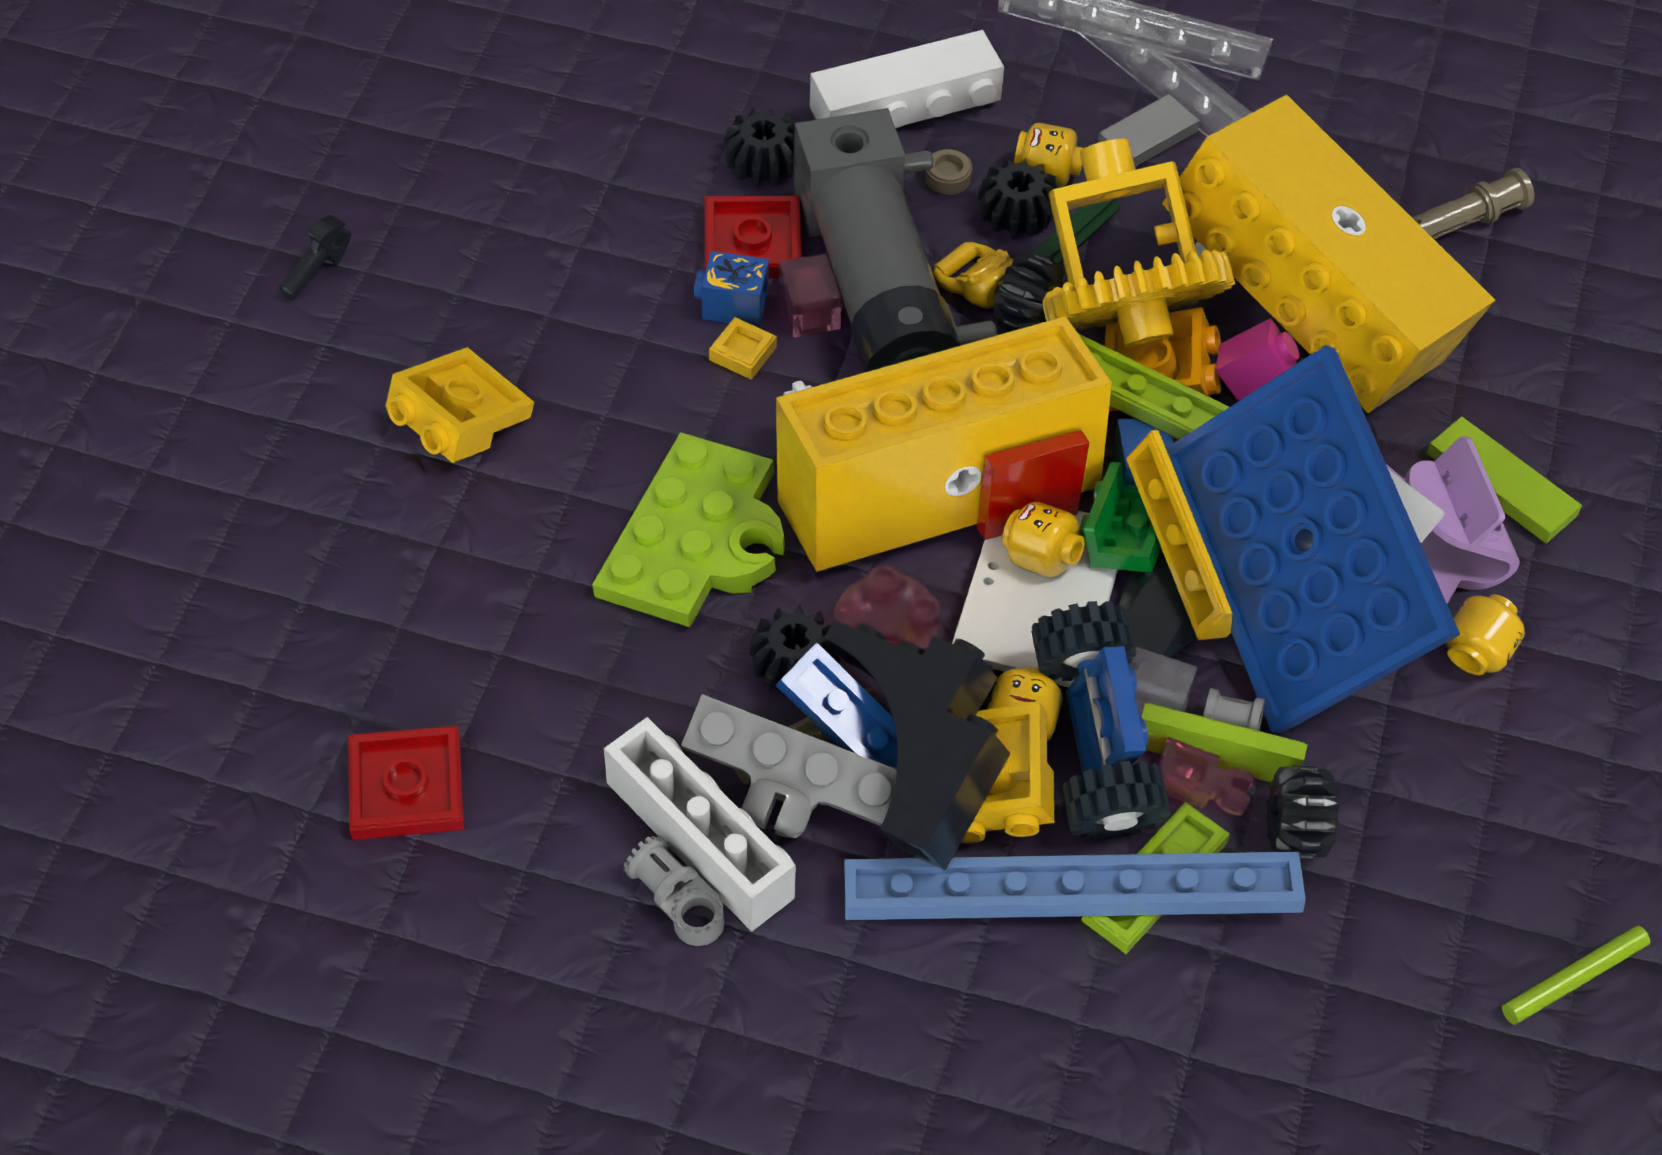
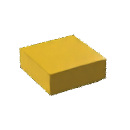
M734 317L709 348V360L752 380L777 348V336Z

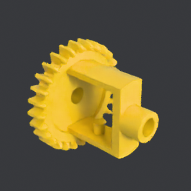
M1125 138L1107 140L1085 147L1080 151L1086 182L1053 189L1048 195L1068 282L1064 283L1062 288L1055 287L1044 297L1043 309L1046 322L1066 316L1074 329L1080 328V330H1084L1096 325L1098 328L1105 326L1106 323L1119 321L1125 347L1149 344L1169 338L1174 333L1168 310L1180 309V306L1196 304L1198 300L1210 299L1213 295L1224 293V290L1231 289L1232 285H1235L1230 260L1224 252L1217 250L1211 252L1203 250L1200 253V257H1198L1175 162L1171 161L1136 170L1129 140ZM1164 188L1172 222L1154 226L1158 246L1173 242L1177 243L1179 254L1174 253L1172 255L1171 265L1163 267L1161 259L1156 256L1153 260V268L1143 270L1140 262L1135 261L1132 274L1125 275L1119 266H1115L1113 279L1105 280L1103 274L1100 271H1096L1094 276L1095 284L1089 285L1083 276L1068 210Z

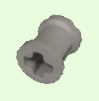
M1210 688L1203 717L1260 731L1265 699L1256 697L1253 702L1221 696L1218 689Z

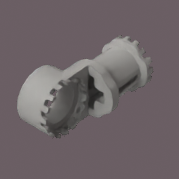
M662 836L645 838V844L642 841L638 843L640 849L636 850L633 848L631 852L635 856L629 855L628 861L624 863L626 874L632 879L639 878L655 894V903L674 922V929L679 939L694 946L708 945L717 940L725 926L723 904L718 893L691 866L683 867L668 851V843ZM695 906L707 907L715 914L712 921L703 927L689 926L682 918L688 909Z

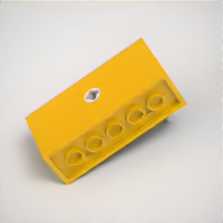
M1288 95L1271 102L1206 137L1179 177L1192 235L1198 241L1195 244L1198 257H1200V253L1203 250L1224 252L1230 260L1234 278L1310 355L1325 345L1335 348L1359 404L1367 413H1370L1443 363L1496 301ZM1165 198L1162 205L1169 211L1167 199Z
M1066 316L815 387H811V385L805 386L802 381H796L792 383L791 391L784 392L783 396L776 397L778 503L813 567L818 572L977 524L985 457L992 453L1082 430L1090 443L1081 493L1095 489L1098 480H1102L1112 382Z

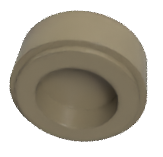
M952 149L939 150L932 154L934 165L931 169L925 170V182L930 189L939 194L955 195L969 187L972 177V163L965 154Z

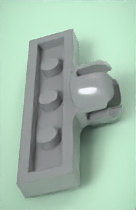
M703 694L700 697L681 744L682 749L743 772L750 777V788L742 809L749 814L757 827L765 829L776 801L783 802L774 827L776 830L775 834L783 837L796 838L805 831L812 811L818 805H828L881 826L889 808L896 781L897 769Z

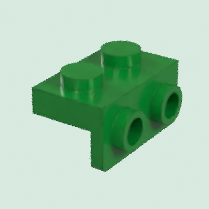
M1111 462L1104 480H1098L1096 483L1094 504L1090 514H1085L1080 524V536L1084 537L1091 568L1152 572L1161 550L1160 543L1137 485L1126 484L1121 462Z

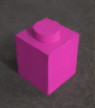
M1270 318L1221 343L1215 371L1235 398L1240 401L1296 365L1299 358V350L1292 336L1288 332L1281 333Z

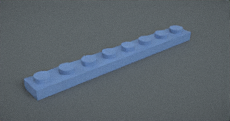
M1299 852L954 857L946 871L919 858L845 859L846 920L1303 912L1306 901Z

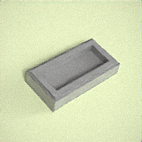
M1167 94L1099 132L1098 143L1113 139H1128L1134 165L1137 167L1198 132L1200 120L1174 97Z

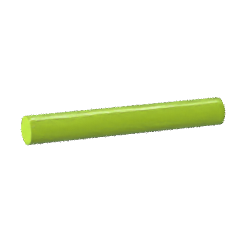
M1639 925L1632 927L1503 1004L1502 1011L1505 1018L1511 1024L1516 1025L1647 947L1650 944L1648 933Z

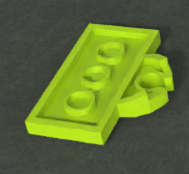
M680 432L593 582L594 597L691 627L711 588L732 594L753 593L752 586L770 577L776 571L775 558L767 553H748L744 549L751 544L760 543L768 546L774 554L784 555L785 552L784 533L780 518L769 505L759 501L775 473L773 459Z

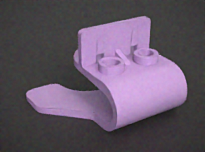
M1461 436L1435 461L1417 462L1407 471L1405 479L1386 464L1391 472L1445 512L1444 517L1423 540L1421 546L1447 604L1456 588L1468 590L1487 589L1504 582L1517 571L1520 561L1503 524L1505 513L1471 438Z

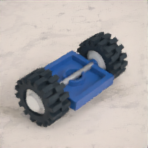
M1088 601L1086 606L1079 607L1078 603L1068 605L1069 610L1055 609L1051 611L1052 616L1043 615L1038 618L1039 623H1033L1031 633L1040 673L1048 675L1052 680L1062 677V681H1072L1074 677H1077L1066 690L1082 776L1075 775L1071 777L1070 782H1065L1062 789L1070 831L1072 835H1079L1081 839H1088L1093 836L1094 840H1103L1106 836H1112V839L1121 838L1124 833L1135 835L1141 833L1140 829L1142 828L1150 830L1157 827L1156 823H1164L1167 817L1170 816L1171 811L1161 768H1158V765L1154 763L1147 765V762L1142 761L1134 764L1146 751L1148 731L1145 721L1139 718L1135 699L1137 689L1136 674L1134 669L1128 666L1137 654L1128 610L1121 604L1114 606L1113 602L1105 601L1100 606H1098L1097 601Z

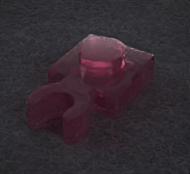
M1170 737L1167 738L1162 747L1158 760V768L1162 770L1168 796L1203 809L1208 800L1212 799L1216 801L1221 809L1233 815H1242L1249 804L1250 797L1246 794L1254 781V776L1242 769H1220L1217 767L1220 756Z

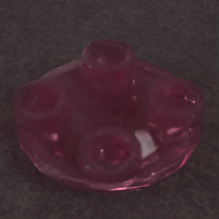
M883 565L874 568L869 576L861 578L845 590L835 607L834 620L854 628L857 623H864L882 633L886 637V641L899 645L901 640H907L925 650L933 636L936 637L938 634L940 605L938 600L922 583L904 574H899L891 566Z

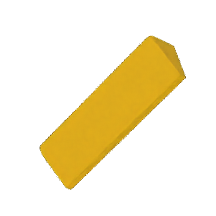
M1151 430L1126 458L1198 640L1226 638L1231 633L1233 613L1158 430Z

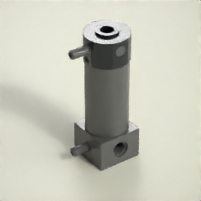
M888 108L795 123L794 193L800 197V211L809 238L818 236L823 238L851 322L852 336L864 373L997 336L996 326L991 320L956 327L949 305L945 303L944 298L939 293L903 192L904 174L931 169L934 165L933 156L928 150L904 153Z

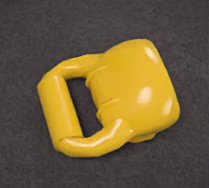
M963 242L932 267V274L940 288L962 295L967 301L978 307L990 309L996 305L994 297L998 293L999 282L1003 280L1006 268L1012 265L1014 259L1009 257L1007 251L1001 249L995 251L986 245ZM975 257H981L968 270L960 273V276L956 278L951 277Z

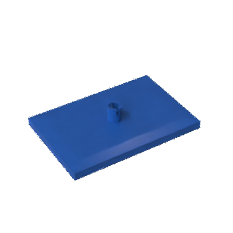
M1325 345L1166 448L1233 613L1231 633L1257 697L1265 699L1263 712L1272 733L1282 734L1460 635L1335 348Z

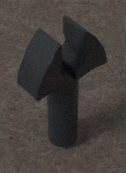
M328 215L318 220L306 230L312 242L311 247L280 284L279 289L283 295L291 299L296 298L325 260L335 265L339 264L352 232L343 228L346 223L332 215Z

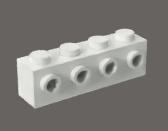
M979 30L810 73V109L817 120L888 108L895 128L903 125L1001 100L1004 65L984 31Z
M648 717L604 748L607 784L657 835L662 836L666 840L668 846L687 866H691L718 893L720 900L751 932L795 899L796 867L787 852L780 846L775 845L756 826L749 814L743 809L738 808L719 789L713 778L706 772L701 771L683 753L677 742L670 736L665 735Z

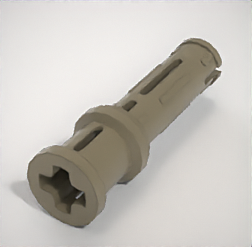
M1515 167L1506 171L1501 179L1489 184L1484 181L1476 183L1469 189L1468 194L1444 203L1412 218L1433 239H1436L1477 221L1487 224L1499 219L1501 213L1513 208L1523 210L1532 206L1535 196L1534 188L1528 175L1522 169Z

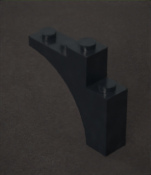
M834 620L824 639L846 663L862 670L878 682L894 718L898 747L897 774L892 799L885 819L879 829L899 850L946 871L1011 754L997 738L998 729L987 720L976 715L997 677L983 661L985 657L984 652L965 640L956 639L954 644L933 636L924 650L907 640H901L899 645L886 641V637L867 624L859 622L854 628Z

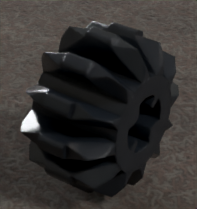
M772 107L766 113H759L752 108L748 117L743 115L735 116L732 126L727 127V132L724 136V147L728 168L735 170L738 180L751 177L755 186L762 180H769L776 186L779 176L792 178L794 171L795 124L792 123L789 113L776 116Z
M1024 158L1021 164H1013L1010 160L1005 159L1001 168L990 166L986 178L982 179V185L979 186L978 192L982 220L991 222L994 232L1003 229L1009 230L1011 238L1017 232H1024L1032 238L1036 228L1047 230L1053 217L1048 195L1050 191L1057 189L1055 176L1045 173L1044 164L1034 167L1029 166L1026 158Z
M1027 251L1023 255L1019 254L1016 256L1012 265L1006 268L1005 276L999 282L998 293L994 297L996 305L993 309V315L998 321V325L1007 328V331L1011 332L1046 322L1043 299L1049 291H1052L1055 287L1062 288L1064 283H1066L1067 275L1063 270V266L1054 262L1053 258L1040 253L1036 255Z
M799 604L794 614L788 615L777 607L773 614V620L760 618L757 625V634L752 635L749 643V654L752 655V670L755 673V677L765 678V685L768 687L769 692L778 688L775 685L816 643L837 663H840L841 657L824 639L831 625H824L825 619L821 611L805 616V612Z
M1304 765L1279 767L1274 774V779L1269 784L1270 794L1269 799L1266 800L1268 806L1265 818L1268 821L1267 837L1271 842L1273 851L1299 852L1300 860L1325 858L1336 842V827L1340 825L1338 821V810L1340 807L1337 801L1338 787L1330 770Z

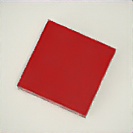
M799 195L704 196L705 270L710 252L715 251L769 259V278H802Z
M1082 430L986 455L976 527L983 540L1002 536L1010 515L1015 510H1021L1029 503L1040 502L1067 511L1072 515L1078 514L1090 443Z
M459 725L348 735L349 820L352 840L465 830Z

